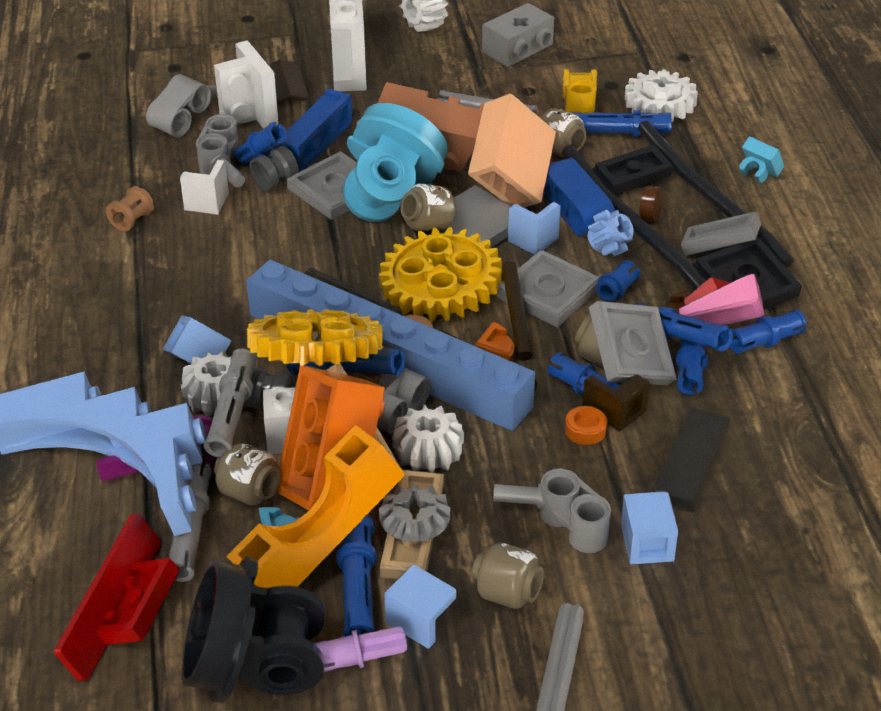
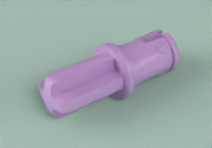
M399 626L357 635V631L353 630L350 636L313 643L323 654L324 672L358 664L359 669L364 668V661L404 653L407 650L405 632Z

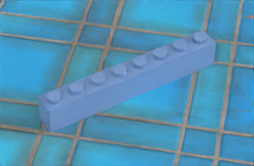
M268 260L246 280L250 315L257 319H264V315L276 316L277 312L292 310L307 312L308 309L321 312L329 309L345 311L350 314L359 313V317L370 316L371 320H378L379 325L383 326L382 346L401 350L405 358L404 367L431 380L429 395L513 432L534 407L535 371L273 260Z

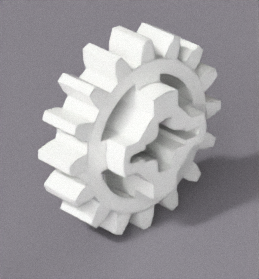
M649 70V75L637 73V79H629V85H626L625 88L626 107L632 108V113H634V110H641V113L652 114L671 113V122H673L675 116L684 119L686 113H693L697 103L698 91H696V84H689V77L679 78L678 72L669 75L670 72L666 70L658 71V74L653 70Z

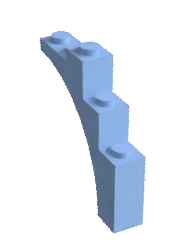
M85 372L0 394V452L2 455L35 448L67 447L92 450L108 456H117L121 461L140 471L155 486L161 509L174 536L192 532L190 513L197 511L193 490L187 484V480L193 479L192 465L203 462L201 444L205 443L207 436L201 418H193L187 403L152 412L148 401L141 402L135 387L101 395L98 386L91 387Z

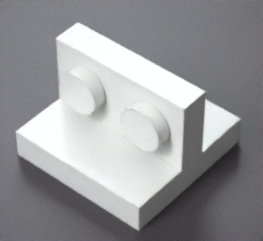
M248 40L236 43L237 59L214 65L219 113L233 116L236 119L237 125L257 120L263 129L272 122H276L277 126L278 112L274 72Z

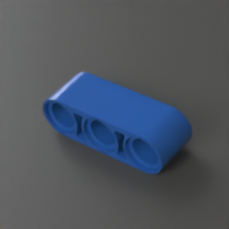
M567 158L549 163L543 195L550 204L555 202L561 206L560 216L577 236L588 234V226L595 223L594 215L604 210H608L610 213L615 211L607 195L575 159Z

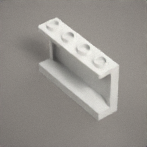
M329 0L334 90H367L362 0Z

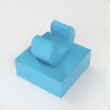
M750 136L742 146L746 158L741 162L739 169L745 177L751 169L758 168L759 170L756 172L755 178L761 184L767 179L768 173L778 177L785 167L779 149Z

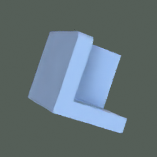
M552 202L541 212L535 214L517 204L512 205L509 208L508 242L534 255L540 250H545L559 239L561 206Z
M182 315L162 350L191 364L192 357L204 358L207 351L211 355H218L222 351L226 352L232 340L197 320Z
M667 492L624 494L621 528L629 564L674 561L678 529L669 494Z
M413 564L384 593L386 623L393 628L402 627L406 636L424 647L430 648L436 642L435 620L456 599V589Z

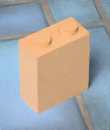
M511 93L484 103L468 175L510 206L517 204L525 208L541 203L556 131Z

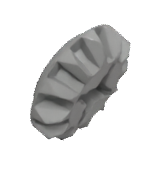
M414 482L411 489H404L397 485L394 494H386L383 498L382 506L379 508V519L384 530L391 536L403 541L421 542L438 536L446 529L450 521V507L447 504L446 494H436L433 485L420 489ZM413 505L419 506L420 509L415 520L412 519V514H410V506Z

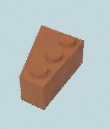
M386 82L378 103H392L409 108L432 122L443 134L448 145V153L444 160L443 168L461 173L474 150L484 104L481 103L479 109L460 105V98L449 96L446 102L428 98V91Z

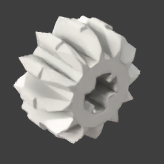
M401 0L402 3L399 5L404 12L402 17L407 18L408 26L414 27L417 32L438 28L444 24V18L448 16V12L445 9L448 2L445 0Z
M207 351L206 357H192L191 365L183 367L181 392L182 397L185 398V403H189V406H191L192 412L203 411L209 417L215 412L221 394L218 388L221 377L227 373L231 362V357H228L225 351L218 355H211Z
M425 404L420 411L408 408L405 416L398 417L394 435H392V447L395 449V454L398 455L401 466L411 465L413 471L428 469L430 473H433L435 468L438 467L448 471L451 462L459 461L462 453V443H464V431L462 430V424L458 423L456 414L445 413L442 406L431 410Z

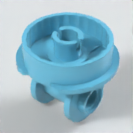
M377 103L368 107L362 118L358 121L353 136H349L347 140L348 149L357 160L355 169L350 172L344 182V201L349 210L362 220L382 222L391 218L399 209L403 196L412 186L419 183L431 185L437 173H441L448 153V145L443 134L432 122L409 108L392 103Z

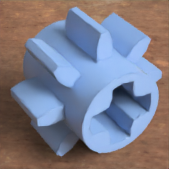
M604 210L594 215L595 223L588 226V240L592 248L597 252H602L603 256L612 253L614 257L628 251L626 243L633 240L634 234L630 219L624 214H619L618 210L612 213Z

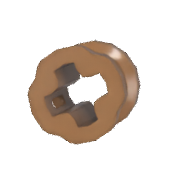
M133 186L127 190L126 196L120 201H113L106 207L107 218L116 229L123 232L129 231L133 228L134 222L138 218L152 213L154 210L153 199L145 189ZM141 200V203L138 205L136 201Z

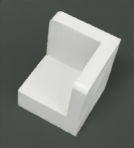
M217 160L210 175L183 172L180 177L184 210L219 214L229 195L226 162L224 160Z

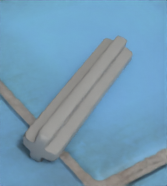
M564 603L559 607L536 711L565 710L583 624L584 610L578 604Z

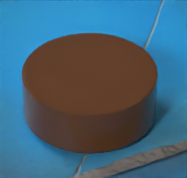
M647 185L641 194L640 217L645 222L656 223L661 211L662 190L661 187Z

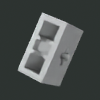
M526 3L482 24V52L509 67L553 45L554 17Z

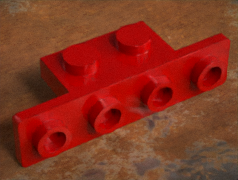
M140 513L131 514L54 649L55 656L77 681L89 679L106 645L143 641L146 634L150 631L151 624L164 599L168 596L170 587L179 572L178 567L171 558L153 560L161 545V541Z

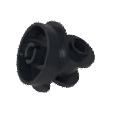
M245 557L239 565L213 559L202 577L192 607L183 649L182 683L184 686L210 691V698L216 703H224L228 699L237 679L245 680L252 687L266 693L290 695L312 688L320 681L324 673L323 654L316 645L308 641L318 635L324 626L325 609L323 603L316 595L299 587L275 586L262 588L254 586L253 583L258 572V561L255 558Z

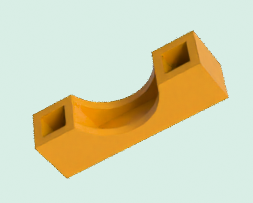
M355 425L324 456L326 466L325 484L312 508L301 518L286 525L268 526L259 523L226 557L233 564L238 565L245 557L255 558L258 561V572L253 583L255 586L262 588L275 586L298 587L406 475L381 443Z

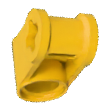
M563 69L562 96L565 111L595 113L597 70L591 69L590 73L570 72L569 69Z

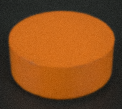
M579 406L567 413L565 434L572 442L579 445H594L605 438L607 418L601 410L591 406Z

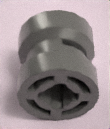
M278 146L272 149L268 156L260 155L252 159L249 165L253 180L263 191H269L277 187L279 181H287V178L297 174L299 171L293 153L285 146Z
M254 368L251 378L253 384L252 393L245 400L244 405L248 408L261 409L263 407V390L295 387L294 375L279 372L277 375H270L267 370Z

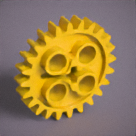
M448 227L445 233L440 234L437 228H433L432 235L428 236L424 232L418 231V239L414 240L408 236L404 237L405 246L394 244V253H385L386 262L380 263L381 273H379L381 289H383L384 299L390 300V306L392 308L400 306L402 315L412 310L413 315L422 316L423 314H428L431 322L435 320L437 315H442L445 321H449L451 313H456L459 317L464 318V310L467 308L478 312V302L489 304L490 294L497 295L498 285L502 284L501 258L498 257V249L491 248L489 239L480 241L479 233L467 237V229L461 230L458 234H453L452 227Z
M308 309L307 312H299L297 310L277 312L276 316L264 315V319H254V323L248 324L247 348H250V353H257V357H268V361L280 360L283 364L300 363V365L304 366L309 362H315L318 366H322L324 362H331L333 364L347 361L356 362V357L367 359L369 354H378V350H382L383 326L379 325L378 320H371L370 316L359 317V313L350 314L339 310L325 309L321 312H315L313 309ZM312 332L318 333V341H313Z

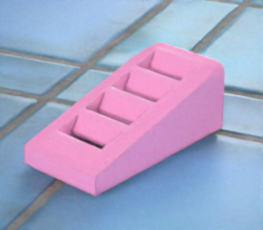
M755 274L742 277L679 309L682 315L719 325H727L765 315L760 288Z

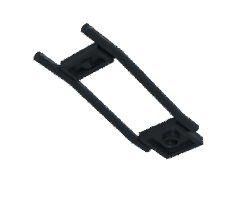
M646 120L640 123L638 130L651 146L595 163L594 168L588 165L573 145L570 144L563 148L562 155L566 159L573 158L607 195L615 211L618 210L619 214L626 215L630 219L634 231L676 268L694 290L710 277L732 283L747 275L755 274L764 309L799 297L802 285L787 270L793 263L794 258L773 234L762 225L756 240L739 243L697 258L696 262L692 264L616 196V194L670 177L671 173L675 172L728 217L747 214L688 166L649 121Z

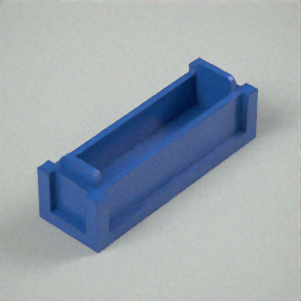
M327 88L324 91L325 94L317 99L318 101L286 131V140L278 146H285L293 153L298 164V173L308 168L352 124L350 94Z

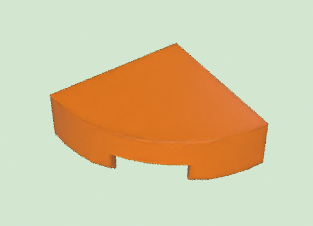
M492 322L475 346L511 362L514 361L515 347L507 334V329L496 322Z

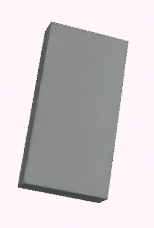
M758 212L688 227L680 244L684 256L756 240L761 226Z

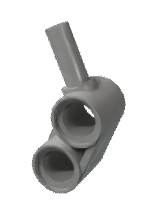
M182 74L175 75L157 99L148 107L146 113L147 123L151 127L173 137H182L187 133L191 125L192 117L189 111L194 113L203 112L208 107L211 98H218L217 86L205 85Z
M216 114L209 117L199 138L196 140V150L200 174L210 175L217 160H224L226 162L227 180L234 187H240L244 184L245 177L231 164L230 158L234 157L235 149L239 147L237 123L233 116Z
M405 367L398 376L381 374L378 385L385 387L383 394L384 410L380 418H378L377 428L389 435H394L397 418L405 416L408 408L418 411L426 403L431 391V380Z
M563 468L547 471L543 475L538 487L494 485V502L537 505L540 517L545 523L550 526L567 527L569 529V543L576 550L584 553H596L607 545L611 516L610 504L605 498L598 495L579 479L574 472Z

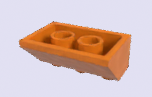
M300 365L279 466L281 481L276 492L309 511L318 500L325 484L326 466L324 456L355 425L371 437H375L378 418H380L384 410L383 394L385 387L365 379Z

